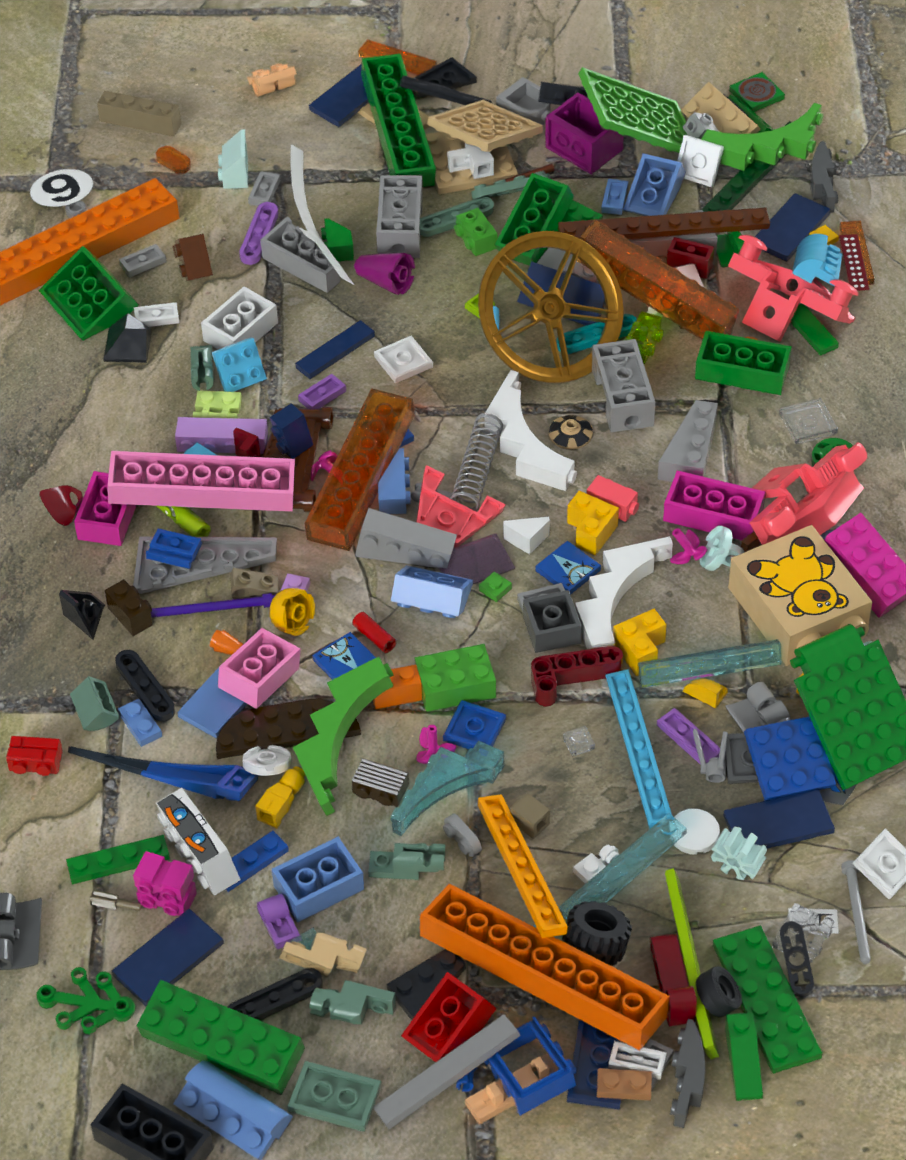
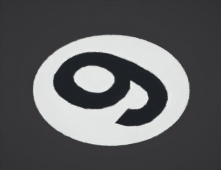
M74 169L50 172L35 181L31 187L30 195L35 202L44 206H66L86 197L92 190L93 181L83 171Z

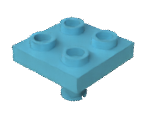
M252 337L211 352L225 392H235L267 379L255 340Z

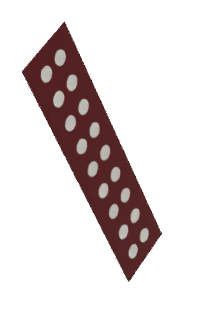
M858 234L839 235L849 284L857 291L870 290Z

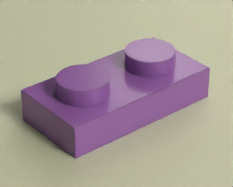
M330 374L300 393L298 401L307 409H319L346 392V385L333 374Z

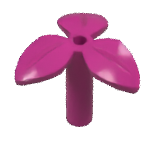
M331 450L323 453L318 458L319 461L314 463L312 467L311 481L314 480L319 469H325L341 486L348 482V479L332 464L340 461V459Z
M680 528L673 530L672 534L683 547L684 552L674 555L670 559L671 563L677 565L685 564L690 561L691 556L696 561L706 554L707 547H698L700 540L692 530L688 529L686 535H684Z
M429 725L427 728H422L419 737L420 745L428 750L420 751L416 756V760L419 763L428 764L434 761V754L443 759L453 754L457 747L451 743H443L438 746L437 727Z

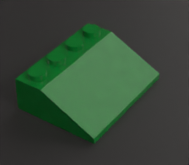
M84 246L38 290L83 341L111 327L127 313L130 314L134 307L139 305L97 257Z

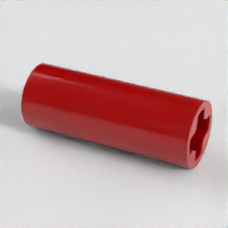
M360 612L354 617L352 621L353 626L382 652L388 653L395 647L396 639L365 612Z

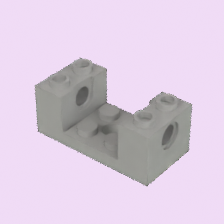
M380 175L376 232L378 254L406 253L410 254L412 258H420V214H422L423 206L422 176Z
M636 339L593 345L592 372L596 385L602 384L606 395V419L610 433L654 426L655 399Z

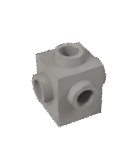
M694 112L683 126L688 136L702 139L707 129L719 132L713 123L712 117L706 113Z

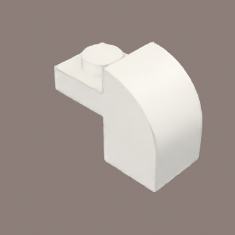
M466 143L463 149L447 152L448 169L450 172L470 169L474 179L494 175V159L491 152L482 151L479 147Z

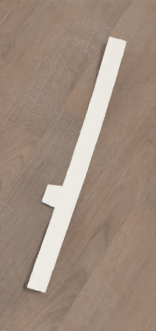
M291 144L290 165L293 194L307 231L302 228L300 229L305 236L316 242L339 276L353 284L326 247L314 226L307 208L304 191L303 151Z

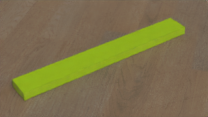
M674 868L665 870L672 909L689 985L694 987L696 994V1017L703 1048L708 1058L714 1059L719 1057L710 1013L701 1002L697 993L696 979L701 973L680 880Z

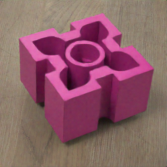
M145 851L133 874L135 887L138 889L136 892L138 903L149 909H157L159 906L168 915L180 916L190 908L197 894L196 884L192 881L194 878L193 866L177 860L169 862L165 860L164 856Z

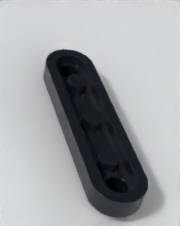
M123 650L119 652L115 657L116 668L141 700L147 711L157 721L165 722L170 720L175 714L174 702L135 651Z
M313 968L303 969L228 1005V1008L257 1020L265 1019L312 997L316 987L322 989V975ZM309 982L314 983V985L310 987L306 986V984Z

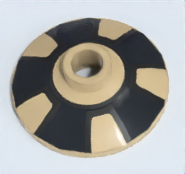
M565 415L555 419L550 424L548 434L550 440L556 446L563 449H578L591 441L593 429L586 419L576 415Z

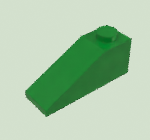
M753 1012L726 1014L725 1036L736 1101L763 1099L758 1042Z

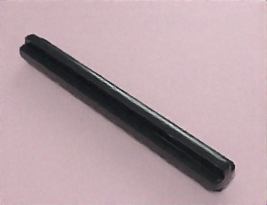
M405 75L400 79V86L461 105H468L481 100L492 103L491 100Z

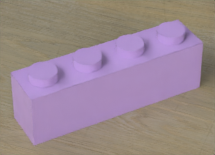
M178 417L175 434L177 452H185L196 443H199L213 453H236L233 430L239 428L259 437L260 454H264L268 440L267 419Z

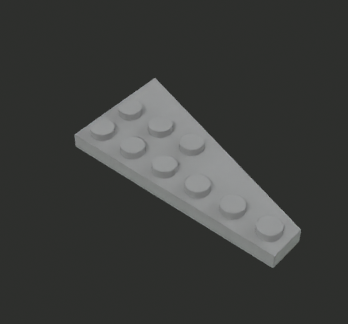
M139 536L133 586H135L139 594L229 573L233 568L245 569L274 562L277 555V538L197 537L201 538L202 545L194 561L191 563V568L187 569L146 559V551L149 550L153 537Z

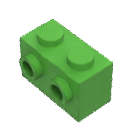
M479 208L456 215L455 232L458 237L463 239L466 248L470 249L475 256L497 249L495 246L498 239L497 232Z

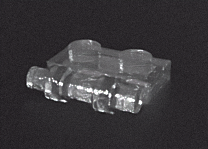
M795 903L784 923L794 921L801 925L809 960L812 963L814 958L821 953L824 940L830 937L834 920L830 917H825L823 923H816L818 913ZM793 928L788 929V934H785V936L790 937L791 947L797 946L795 935L799 934V932H794ZM779 930L773 940L772 947L783 952ZM809 933L815 935L813 941L806 940ZM798 952L793 953L791 956L796 958Z

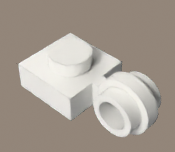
M606 845L599 852L601 858L598 859L591 853L573 867V873L591 888L609 874V868L605 865L612 866L619 860V850L615 846Z

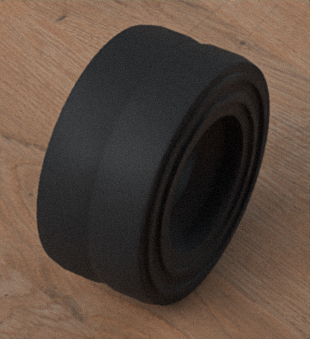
M716 966L697 977V993L701 1002L711 1014L716 1017H723L740 1007L742 998L739 987L726 969Z

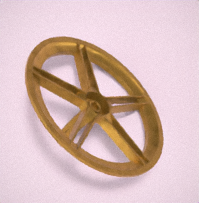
M540 231L523 235L508 243L494 256L485 270L481 281L478 309L484 335L496 355L508 367L519 372L522 376L539 382L563 383L579 379L592 372V351L577 363L569 364L561 318L604 322L603 333L597 344L618 341L623 323V298L618 280L604 257L591 245L575 236L555 231ZM536 248H555L566 251L548 292L540 288L512 260L521 253ZM572 254L573 257L569 264L561 288L559 289L556 287V285L562 274L565 264L569 258V255ZM577 258L583 261L597 277L604 293L606 309L566 303L564 301L563 295ZM508 265L515 273H517L528 285H530L535 290V292L532 293L506 266ZM503 272L534 303V308L498 330L493 313V296L498 278ZM571 308L606 314V318L571 314ZM525 318L531 320L530 323L503 338L500 335ZM539 322L545 323L556 368L541 367L522 359L510 349L505 341ZM553 329H557L564 367L561 365Z

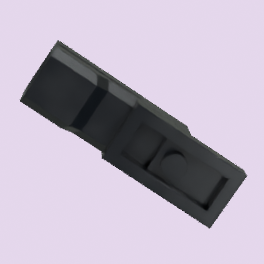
M541 81L538 102L562 105L576 93L587 97V92L584 86Z

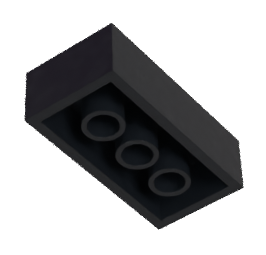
M123 1083L90 1124L96 1142L128 1160H206L214 1149L211 1132Z

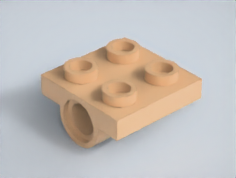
M278 63L270 66L271 70L259 69L253 71V75L248 76L247 79L249 85H252L254 93L259 97L275 92V88L281 90L294 86L296 83L294 76L296 75L295 67Z

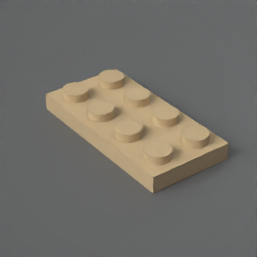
M710 82L681 109V112L687 118L694 112L710 115L719 132L755 134L761 130L757 124Z

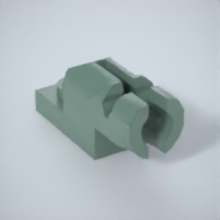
M212 345L190 347L192 386L200 391V383H206V388L209 390L214 382Z
M395 843L394 852L370 851L368 876L370 878L419 880L420 872L444 871L445 844L432 843L431 846H427L426 843Z
M345 980L340 993L338 990L316 987L310 1000V1014L324 1017L330 1012L331 1020L361 1025L368 1009L379 1014L387 1013L393 1015L396 1008L395 992Z

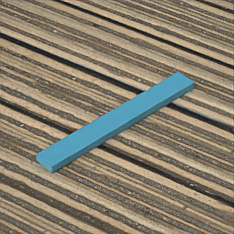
M629 669L606 674L607 684L649 829L652 831L673 826L674 820Z

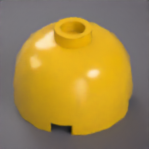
M299 588L281 590L274 596L270 605L269 615L271 622L278 630L293 636L303 634L310 627L305 625L315 615V603L312 595L307 594L306 590Z

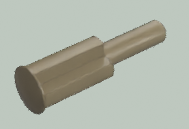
M93 890L90 896V905L114 910L117 909V906L137 911L142 909L140 903L119 899L117 894Z

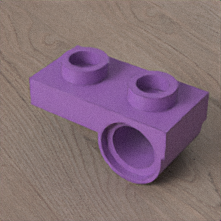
M282 893L257 902V911L276 949L284 947L286 941L289 943L300 941V934L289 914L288 905Z

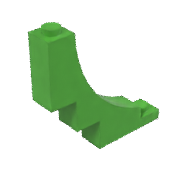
M379 656L327 682L336 702L310 714L319 734L293 747L326 816L335 812L331 804L335 802V799L330 790L338 786L337 762L342 742L349 727L359 713L373 699L394 686L390 679L394 674L389 664H383Z

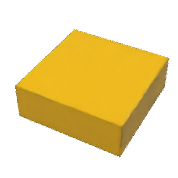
M826 225L809 233V235H827L828 246L830 244L833 245L839 240V236Z

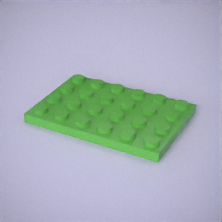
M581 68L578 72L581 83L599 119V124L604 129H611L621 135L634 137L638 141L642 140L653 146L663 147L670 152L680 153L683 137L687 133L683 129L686 120L677 101L592 70Z

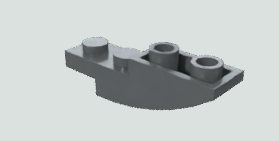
M821 141L816 148L812 161L811 194L813 200L821 199L823 206L830 208V213H832L835 209V203H838V193L833 190V175H836L837 169L835 162H832L831 150L827 149L825 141Z
M688 1019L685 1029H680L678 1044H681L680 1051H674L672 1066L676 1067L675 1078H678L676 1091L680 1092L678 1099H673L670 1115H674V1126L680 1128L685 1127L690 1105L701 1108L704 1089V1050L699 1031L691 1019Z

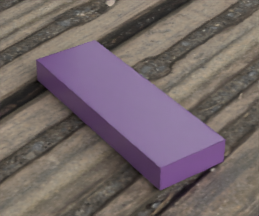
M673 708L657 720V726L699 764L700 760L693 735L694 729L698 731L706 764L710 758H719L720 747L676 708Z

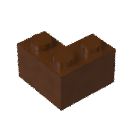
M204 234L180 238L175 241V244L172 246L175 258H179V262L182 261V265H179L182 278L185 277L186 281L213 275Z

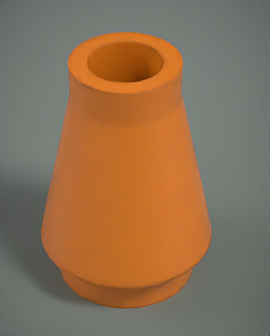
M218 629L210 641V647L214 648L215 652L229 655L234 654L243 645V643L225 630L220 631Z

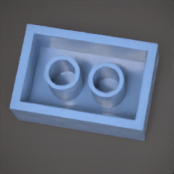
M339 837L271 869L273 886L278 894L282 893L288 909L297 923L364 890L363 872Z

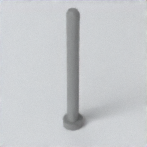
M849 860L842 863L841 869L842 873L847 875L860 961L863 964H868L871 957L857 879L859 870L852 864L854 860Z

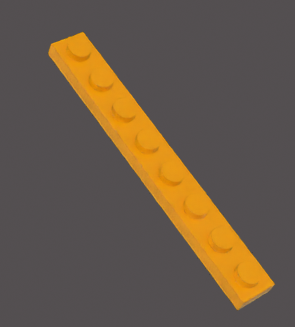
M502 794L479 797L478 807L541 937L547 938L567 934L568 926Z

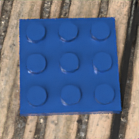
M810 716L748 728L744 731L764 801L814 789L832 788L836 785L829 759Z

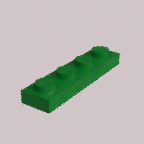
M164 835L66 859L72 885L136 869L145 851L164 856L166 861L170 860Z

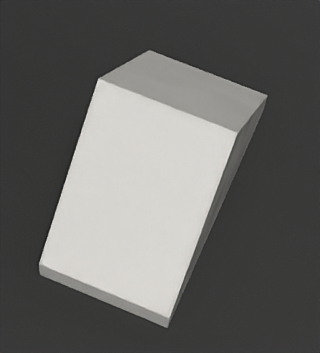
M549 517L503 521L504 540L529 555L550 533Z

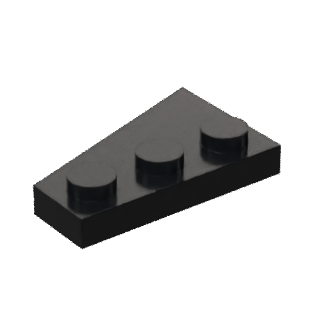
M453 57L414 77L415 79L450 89L477 83V76ZM412 90L417 98L429 96Z
M444 949L387 983V990L395 992L397 1003L409 1018L413 1020L445 974L449 972L458 979L465 971L466 963L460 956Z

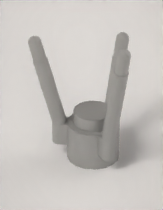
M694 729L693 735L701 764L700 773L706 774V780L709 782L720 783L725 781V751L728 733L726 731L723 732L719 758H710L706 764L698 731Z

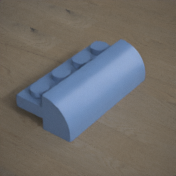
M201 1061L191 1069L185 1077L187 1083L173 1103L258 1160L263 1159L275 1138L279 1139L293 1118L291 1114L208 1061Z

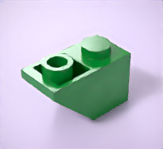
M329 218L324 219L325 227L321 228L322 240H326L324 244L338 262L354 260L351 230Z

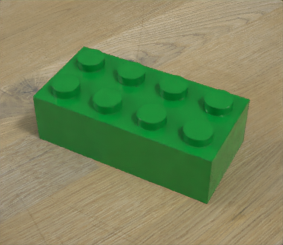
M532 173L495 243L498 251L511 241L529 233L540 231L557 232L558 222H562L574 198L569 185ZM536 248L523 252L513 260L530 266L531 262L537 263L548 248Z
M705 331L696 360L695 379L781 395L790 366L792 346Z

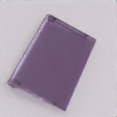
M496 533L453 548L448 567H439L441 573L471 579L473 584L484 581L494 571L500 575L515 569Z

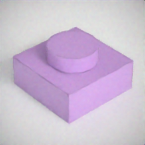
M288 573L281 590L299 588L307 592L310 586V578Z

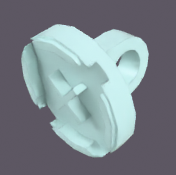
M717 526L707 535L706 541L708 543L706 547L708 550L699 559L700 565L705 569L714 571L721 564L730 567L732 558L730 555L737 556L744 553L743 548L732 543V531L729 528Z

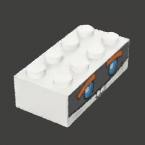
M183 788L156 802L160 811L156 815L162 826L167 827L164 829L165 835L170 842L174 841L177 843L174 845L181 858L186 857V863L193 866L194 873L199 874L197 878L204 889L209 888L215 896L240 881L228 849Z

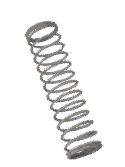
M485 413L476 417L451 499L456 501L454 497L458 496L466 502L476 503L475 507H470L474 511H477L479 508L481 494L484 492L485 481L487 480L489 468L491 467L493 455L495 454L503 428V423L497 416ZM483 417H491L499 422L500 428L491 422L477 423V421ZM488 423L494 425L498 431L494 432L488 428H480L479 424ZM477 436L492 439L494 443L481 441ZM481 442L483 444L490 445L492 449L487 450L485 448L478 447L475 443ZM472 449L487 451L490 455L477 454ZM471 455H478L480 457H484L488 460V462H481L475 460L471 457ZM473 461L483 464L486 468L474 467L469 462ZM467 468L481 470L484 475L471 473ZM470 474L473 476H477L481 478L482 481L477 482L474 480H470L465 475ZM463 481L477 483L480 488L467 486ZM461 488L474 489L478 494L466 493ZM459 495L470 497L474 501L465 500Z

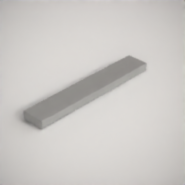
M505 1014L378 1103L373 1107L386 1127L391 1129L520 1036L518 1030Z

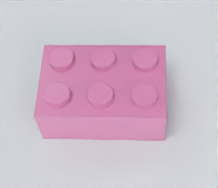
M261 628L219 666L218 688L257 709L299 669L301 649Z

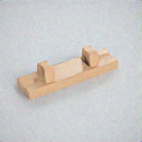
M547 1053L542 1057L539 1056L533 1059L531 1063L512 1074L522 1089L554 1073L559 1068ZM536 1070L538 1071L539 1079L534 1073ZM501 1080L490 1083L486 1088L465 1099V1105L479 1125L515 1105L513 1097L506 1095Z

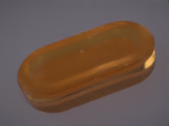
M163 146L156 151L157 162L172 172L184 174L191 169L190 158L175 148Z

